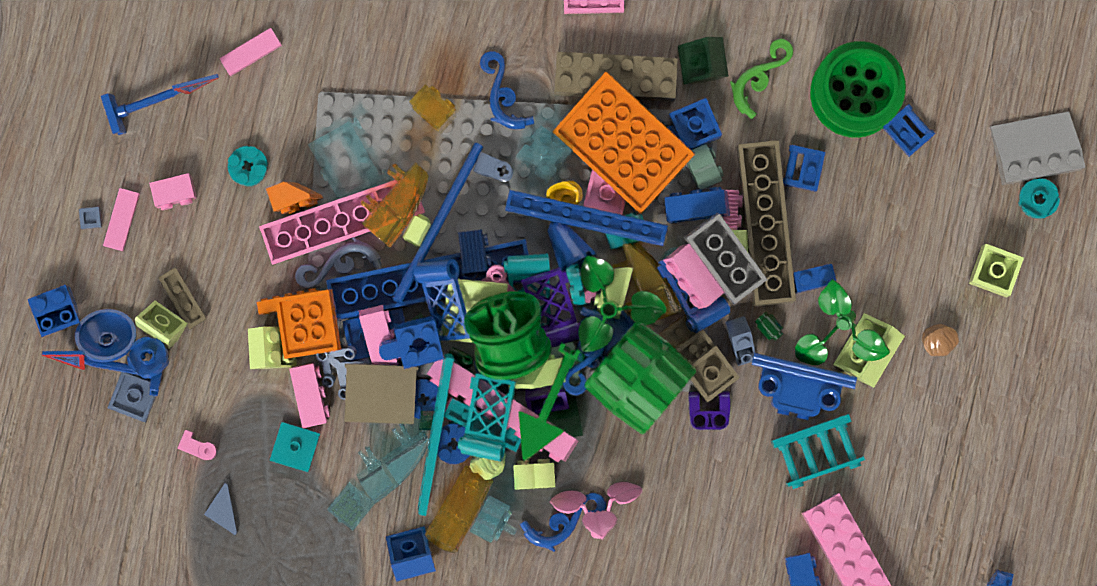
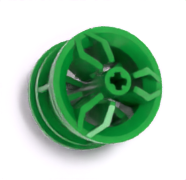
M519 291L495 294L477 302L465 315L464 327L471 341L476 344L475 363L482 375L496 380L519 378L540 368L550 357L552 351L551 342L546 336L544 329L540 327L541 307L539 301L534 296Z

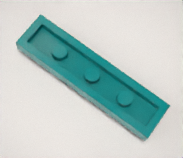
M452 398L444 417L466 427L470 407ZM482 415V418L484 419L487 425L496 420L494 418L489 419L486 416ZM479 418L472 422V431L479 432L485 428ZM495 423L490 427L493 435L501 436L502 428L499 424ZM509 427L505 440L506 448L517 452L521 444V438L514 435L516 430Z

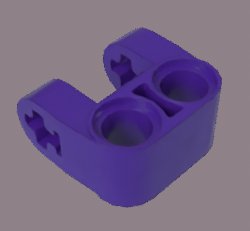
M689 391L688 410L692 428L696 430H721L726 428L730 417V392L722 391L719 393V411H700L699 391ZM696 415L704 417L705 422L703 426L695 425L694 418ZM716 415H722L725 418L723 426H717L714 423Z

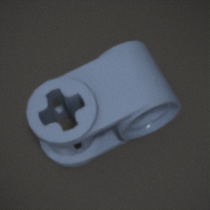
M479 153L473 172L502 182H507L513 177V169L508 163L488 154ZM506 167L509 173L501 177L499 170H503Z

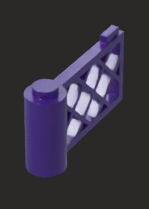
M559 267L521 280L525 293L546 302L541 310V318L544 315L550 318L551 321L549 324L541 326V328L544 329L546 336L549 338L552 348L560 346L561 343L566 344L579 340V326L581 322L577 323L565 283L569 282L566 271H561ZM559 276L556 286L547 283L550 277ZM536 282L540 284V287L535 293L528 290L527 285ZM544 287L553 290L549 298L540 295ZM557 292L565 295L561 304L553 301ZM550 304L558 307L554 315L545 312ZM562 309L571 314V317L561 319L558 316Z

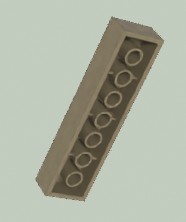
M779 140L738 144L737 156L745 230L748 232V254L767 278V281L752 291L753 306L794 303L796 296Z

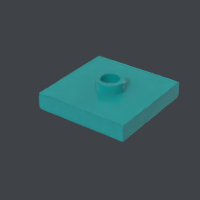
M281 422L269 461L309 472L321 434Z

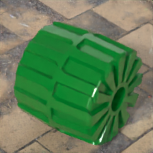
M638 321L628 330L585 382L584 387L606 409L643 435L678 396L697 370L669 342Z

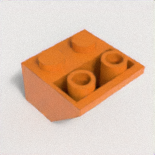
M282 182L266 188L273 211L281 212L282 214L288 213L290 215L300 211V207L306 206L308 208L318 204V200L323 199L321 194L294 182Z

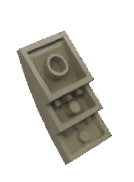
M684 314L658 335L669 342L696 368L697 372L690 381L704 399L709 402L740 377L704 330L695 333L687 328L685 323L686 314Z

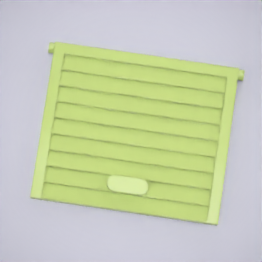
M458 279L466 312L482 299L507 292L508 283ZM449 284L447 291L451 295H453L454 291L452 284ZM447 298L445 299V305H446V306L448 305V303H449V301H450V300L447 299ZM453 304L451 310L458 315L459 309ZM449 314L445 319L451 325L455 321ZM458 323L456 329L461 333H465L464 327ZM442 325L443 335H448L450 330ZM468 338V339H458V340H449V341L472 342L470 338Z

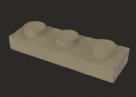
M176 267L158 278L181 317L188 323L187 327L189 330L207 320Z

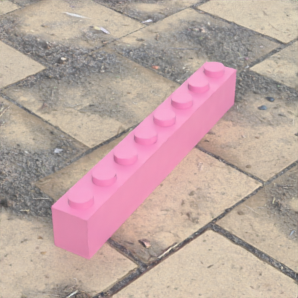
M443 360L434 362L427 375L432 377L430 381L439 386ZM453 362L448 393L456 398L458 395L465 398L464 403L470 406L473 389L469 388L471 377H475V375ZM480 379L479 387L483 393L492 388L491 385ZM494 390L485 395L491 405L500 400ZM483 398L476 401V406L481 408L482 411L488 408ZM513 400L508 428L511 427L516 430L514 435L521 438L518 412H524L535 418L539 416ZM502 402L493 407L499 417L505 414L506 408ZM490 410L483 414L489 419L492 416L494 417ZM564 432L546 445L544 449L549 451L550 454L548 456L558 463L560 459L566 462L577 445L578 440Z

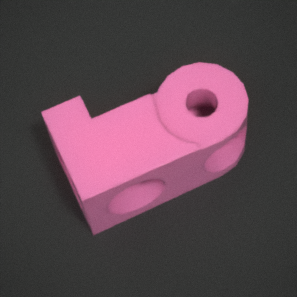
M185 430L177 449L204 460H212L216 457L218 450L213 443H203L193 439L195 433Z

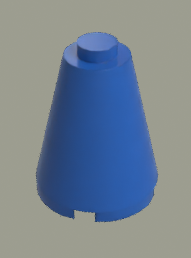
M551 222L549 224L547 233L561 271H566V268L570 267V265L578 264L581 272L583 261L587 256L597 258L596 252L569 225L558 222Z

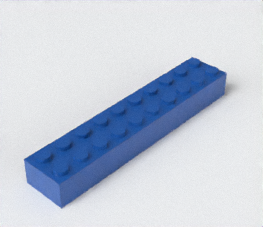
M526 239L485 247L486 254H490L491 266L501 265L503 267V261H507V256L529 255ZM461 253L424 260V262L454 259L459 266L457 279L481 281L487 276V271L463 274ZM411 263L326 280L328 290L332 289L337 321L359 317L360 310L383 305L385 311L427 303L422 283H419L416 278L412 282L402 303L393 300ZM499 274L493 275L496 278L500 277ZM521 280L513 281V285L522 283ZM433 286L430 287L432 294L437 297L439 291ZM442 295L440 300L446 299V297Z

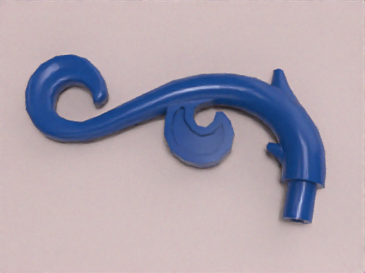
M495 51L483 54L480 59V67L484 72L488 74L495 73V69H491L488 65L491 60H496L500 66L490 92V107L495 116L490 120L500 123L509 129H524L525 126L534 124L533 116L517 118L512 114L510 117L501 110L499 98H505L501 105L510 107L515 103L516 95L511 88H500L505 71L503 56Z
M583 307L580 312L585 317L596 316L601 321L603 319V315L595 309L590 310ZM579 340L578 350L587 357L583 362H579L572 367L565 378L566 382L563 383V386L569 394L580 395L585 392L584 384L587 379L582 373L578 374L581 380L578 386L571 385L570 378L577 371L596 361L606 350L608 344L596 351L583 352Z
M598 493L585 495L586 502L592 499L597 503L596 509L588 510V512L605 511L606 501L604 497ZM582 508L574 512L570 520L562 513L554 514L549 519V526L554 531L559 530V524L564 526L563 530L555 536H542L543 532L535 531L534 527H530L527 520L522 522L520 526L529 542L555 552L554 546L564 542L574 531Z

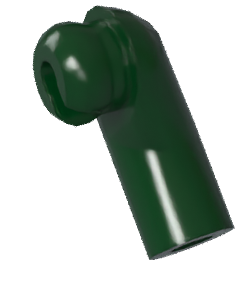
M451 347L448 354H452L453 358L458 361L462 368L468 369L472 367L473 358L469 354Z

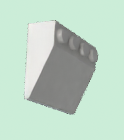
M1069 112L990 126L1002 185L1080 171L1085 168L1081 145Z

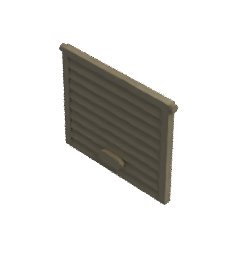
M345 364L347 370L344 422L414 424L416 370H418V366L404 369L403 365Z

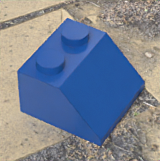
M425 526L386 536L390 563L396 582L436 571Z

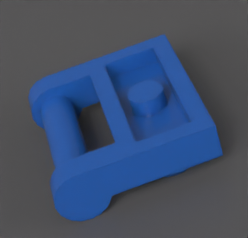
M910 104L883 126L887 134L908 157L936 134L915 114ZM905 115L923 133L924 136L922 138L903 119Z
M790 145V155L785 178H783V185L817 192L826 152ZM798 154H803L798 181L792 180Z

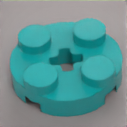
M243 146L236 149L229 156L228 172L236 183L252 187L264 180L268 170V161L262 151L256 147ZM248 161L249 163L253 162V166H251V171L249 172L247 169L243 170L242 168L245 165L244 162Z
M1047 179L1031 180L1021 188L1018 205L1027 216L1034 219H1044L1052 215L1059 206L1060 197L1057 192L1058 189ZM1042 194V199L1044 200V202H1039L1037 204L1035 202L1036 199L1034 198V196Z
M570 265V267L566 268L570 286H572L570 287V293L574 305L578 304V306L586 304V299L579 274V265Z

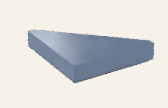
M225 483L204 515L236 535L238 532L228 484Z

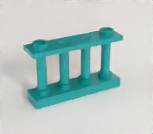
M849 414L771 441L773 449L778 448L779 451H782L792 480L786 483L787 487L792 486L793 489L804 486V481L849 466L850 469L862 466L861 462L865 461L864 456L856 457L846 429L848 427L847 423L852 422ZM836 428V431L839 430L849 461L839 465L827 436L829 434L828 430ZM815 434L817 438L820 437L830 468L818 471L808 442L810 441L809 436ZM795 441L801 444L811 473L799 478L789 449L791 447L790 443Z

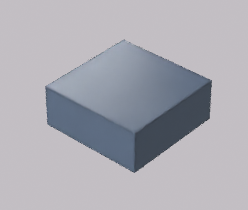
M100 207L79 209L80 227L82 230L102 228Z

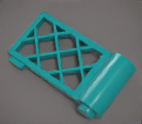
M548 253L507 256V261H503L504 273H508V282L514 291L517 290L513 286L514 280H523L550 271ZM532 283L527 285V287L530 286L537 292L538 288ZM522 287L520 290L517 291L524 292V288ZM544 287L540 295L549 298L550 288ZM551 305L546 310L549 314H551ZM546 317L547 323H541L540 327L549 324L551 319Z
M476 373L475 377H471L469 389H473L465 434L458 441V449H460L461 454L499 462L503 460L516 381L491 379L479 373ZM480 379L488 380L492 388L483 393L479 387ZM503 383L510 385L509 393L502 397L497 389ZM492 390L496 392L500 399L493 405L485 397ZM483 398L488 408L479 413L475 407L476 401ZM500 402L506 408L505 414L501 417L493 409ZM490 410L496 420L487 425L482 415ZM477 418L485 427L479 432L471 430L472 422ZM497 422L502 428L501 436L493 435L490 427Z

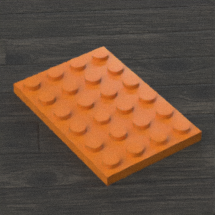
M605 72L552 131L640 214L646 210L696 155L608 72Z

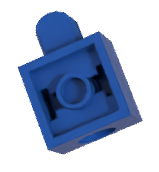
M707 98L671 112L668 115L671 126L667 128L691 150L720 139L722 136Z
M434 316L394 325L396 338L382 341L379 345V355L383 360L388 361L402 358L404 369L444 360Z

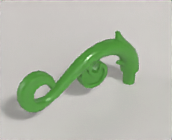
M776 39L770 45V55L774 59L777 57V49L783 48L786 51V56L783 59L756 65L745 71L737 79L736 84L733 81L730 82L733 100L737 109L751 119L757 113L750 108L748 96L744 97V87L752 77H757V82L751 81L752 89L756 92L766 89L769 79L764 71L786 64L793 56V46L785 39Z

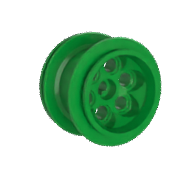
M866 41L845 43L828 53L815 71L810 86L811 104L821 123L832 132L851 138L870 136L882 130L883 126L897 115L903 105L906 94L905 75L898 60L880 45ZM852 67L855 70V75L848 76L845 73V68ZM865 71H873L875 78L868 79L865 76ZM835 82L840 83L842 91H835L832 84ZM854 87H858L861 90L859 96L852 94ZM879 89L882 92V97L875 98L872 91ZM840 102H848L849 110H842L839 105ZM860 105H867L870 110L869 113H862L859 108Z

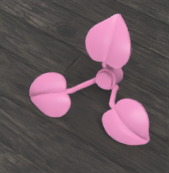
M618 482L611 485L607 490L608 496L611 497L607 510L601 512H588L586 505L583 504L586 502V496L578 491L561 492L555 495L550 500V503L556 510L563 513H574L582 508L585 513L582 517L584 526L591 532L593 538L603 539L607 532L617 523L616 515L610 512L612 503L614 501L619 504L630 503L642 493V488L628 482Z

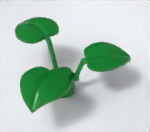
M587 256L583 261L581 280L584 287L590 292L594 293L602 289L604 304L601 306V314L603 319L601 321L596 316H590L581 322L579 338L583 352L599 350L611 341L613 328L605 322L607 318L614 317L618 311L632 309V319L644 325L654 323L667 311L663 301L648 291L635 293L631 298L632 305L619 307L615 301L608 300L604 286H608L613 282L614 269L607 261Z
M834 279L822 290L818 303L826 314L837 315L835 327L822 341L815 334H806L799 339L795 347V356L799 361L809 365H820L828 357V349L823 344L837 329L849 330L851 328L853 340L856 341L852 350L858 358L865 361H877L890 353V349L885 344L884 339L876 331L866 329L859 332L858 336H856V324H854L856 314L851 310V298L846 290Z

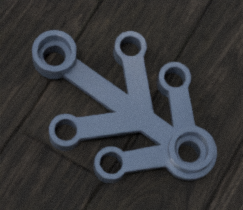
M347 346L338 351L326 352V356L321 353L314 354L316 360L322 363L324 372L322 383L325 387H332L335 383L336 378L332 375L331 365L336 368L341 388L338 391V395L343 400H345V394L342 391H346L347 368H345V364H372L369 358L357 361H340L336 358L344 356L348 360L353 359L357 354V350L353 346ZM347 350L351 351L353 355L348 354Z

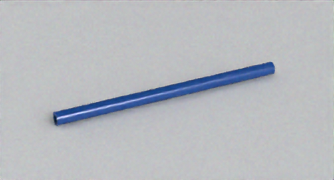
M474 143L393 297L394 301L402 303L415 279V267L418 263L424 262L473 169L479 153L483 150L481 144Z

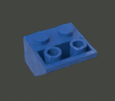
M68 285L60 286L27 299L41 337L80 323L77 304Z

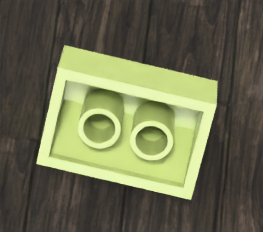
M864 313L855 328L856 336L862 330H874L884 339L885 344L890 349V353L877 361L862 360L852 350L856 341L853 340L851 334L833 365L874 388L905 336L893 326Z

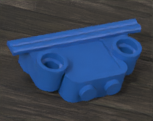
M754 353L751 364L762 367L758 389L762 395L771 397V405L773 408L778 409L777 413L789 416V413L797 414V418L808 421L809 417L818 415L820 409L832 411L838 408L841 402L842 386L855 389L857 377L758 353Z

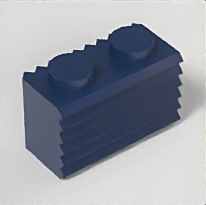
M482 229L458 232L463 274L486 272L488 270L487 267L491 266L490 254L485 252V246H489L487 234H483Z

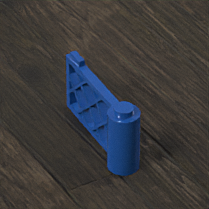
M664 259L658 262L660 266L657 268L662 278H667L686 314V326L691 332L698 333L730 313L729 304L721 296L708 307L698 309L694 306L690 309L686 303L687 292L678 288V280L675 276L673 278V274L667 270Z
M454 259L418 263L414 270L416 280L422 283L431 316H434L440 341L470 338L464 327V318L467 312L457 279L459 266ZM449 284H452L453 295L445 290ZM433 286L439 291L437 297L432 294L430 287ZM442 295L450 300L447 306L440 301ZM453 304L459 309L458 315L451 310ZM437 305L444 310L442 316L437 313ZM448 314L455 319L453 325L445 320ZM458 323L464 327L465 333H461L456 329ZM442 325L450 330L448 335H443Z

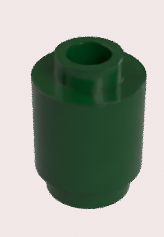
M766 311L755 320L757 328L769 341L772 339L776 341L784 334L782 332L784 327L772 313L769 314Z

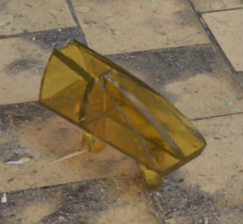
M416 162L407 172H404L397 164L392 165L397 174L388 169L387 174L394 178L397 183L380 203L375 201L370 195L365 196L371 203L370 205L361 201V205L371 212L361 224L388 247L394 244L410 222L426 189L428 173Z
M638 243L623 244L627 260L613 264L612 267L633 268L632 276L637 291L651 292L663 301L667 311L658 320L681 312V305L667 278H662L657 268L660 265L656 259ZM626 302L625 306L632 305V302ZM632 309L627 311L629 315H631Z
M465 465L426 531V538L442 550L456 553L494 480H485L479 473H473L470 466Z

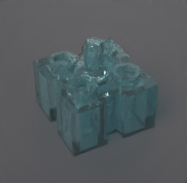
M540 125L531 137L532 145L529 147L525 144L516 155V160L527 169L533 166L536 169L535 175L548 184L557 173L555 166L558 162L563 165L573 150L561 140L557 144L552 141L554 135Z
M489 495L470 532L490 543L493 540L498 541L503 530L514 536L517 528L507 523L512 514V511L509 510L511 506Z

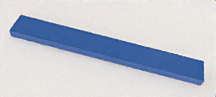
M513 190L509 191L505 211L659 246L664 245L668 225Z

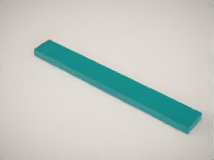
M447 353L444 354L417 506L418 514L422 516L427 514L454 360L453 355Z

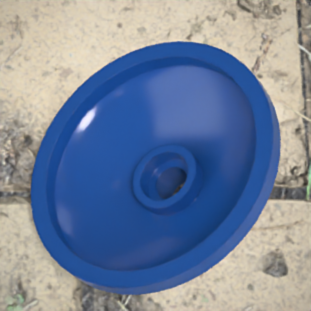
M113 309L98 310L84 317L78 324L75 331L76 346L79 351H84L85 357L96 362L115 361L130 351L131 345L136 341V328L131 318L121 311Z

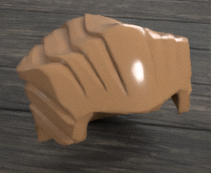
M943 324L933 325L922 334V343L930 356H947L959 343L957 332Z

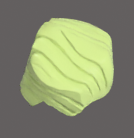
M504 454L501 462L473 456L470 461V468L473 473H479L485 480H490L503 472L506 454Z

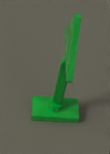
M562 343L558 350L564 354L561 361L562 366L539 417L535 418L524 412H518L522 457L525 461L564 433L562 429L548 424L547 419L569 369H572L575 361L583 362L585 354L578 350L575 352Z

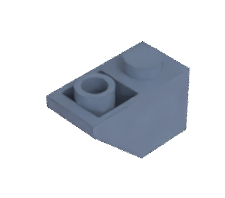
M745 316L726 321L728 337L737 366L752 362L755 348L751 330Z

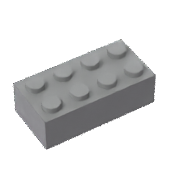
M714 214L684 237L731 303L736 304L767 281V278L720 214Z

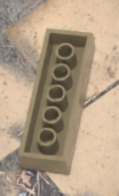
M557 52L555 95L583 97L605 72H608L637 100L674 102L676 98L678 58Z

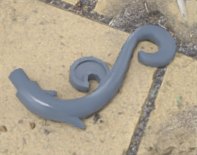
M353 237L354 242L341 246L329 257L314 281L307 282L305 280L307 272L311 271L317 274V269L308 264L301 265L297 269L295 278L301 287L311 289L324 279L333 265L342 274L350 273L354 269L355 263L351 257L346 256V262H341V258L345 254L350 252L364 254L362 258L368 259L370 263H373L375 270L383 269L380 262L381 257L374 247Z

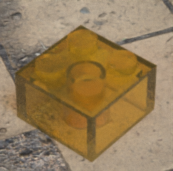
M425 84L409 101V104L418 115L437 132L442 134L457 117L455 105L448 99L444 101L440 98V92L434 86L428 87Z

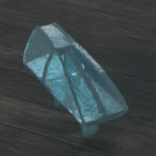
M399 424L403 434H400L396 428L392 432L396 435L401 445L379 460L376 459L369 446L365 447L369 455L368 457L361 450L358 452V455H360L367 467L357 473L356 476L374 504L397 488L418 465L430 444V440L424 430L412 438L404 424Z

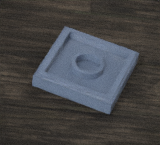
M121 372L108 409L146 423L156 396L150 395V381L131 373Z

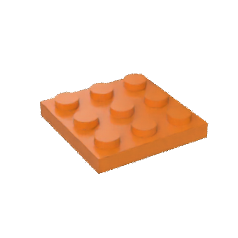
M332 289L275 299L284 359L341 350Z

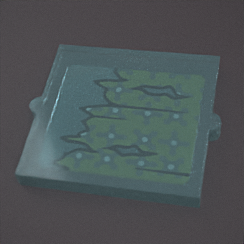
M349 482L327 510L338 518V522L344 523L353 531L374 506L375 502L368 498L364 491H360Z

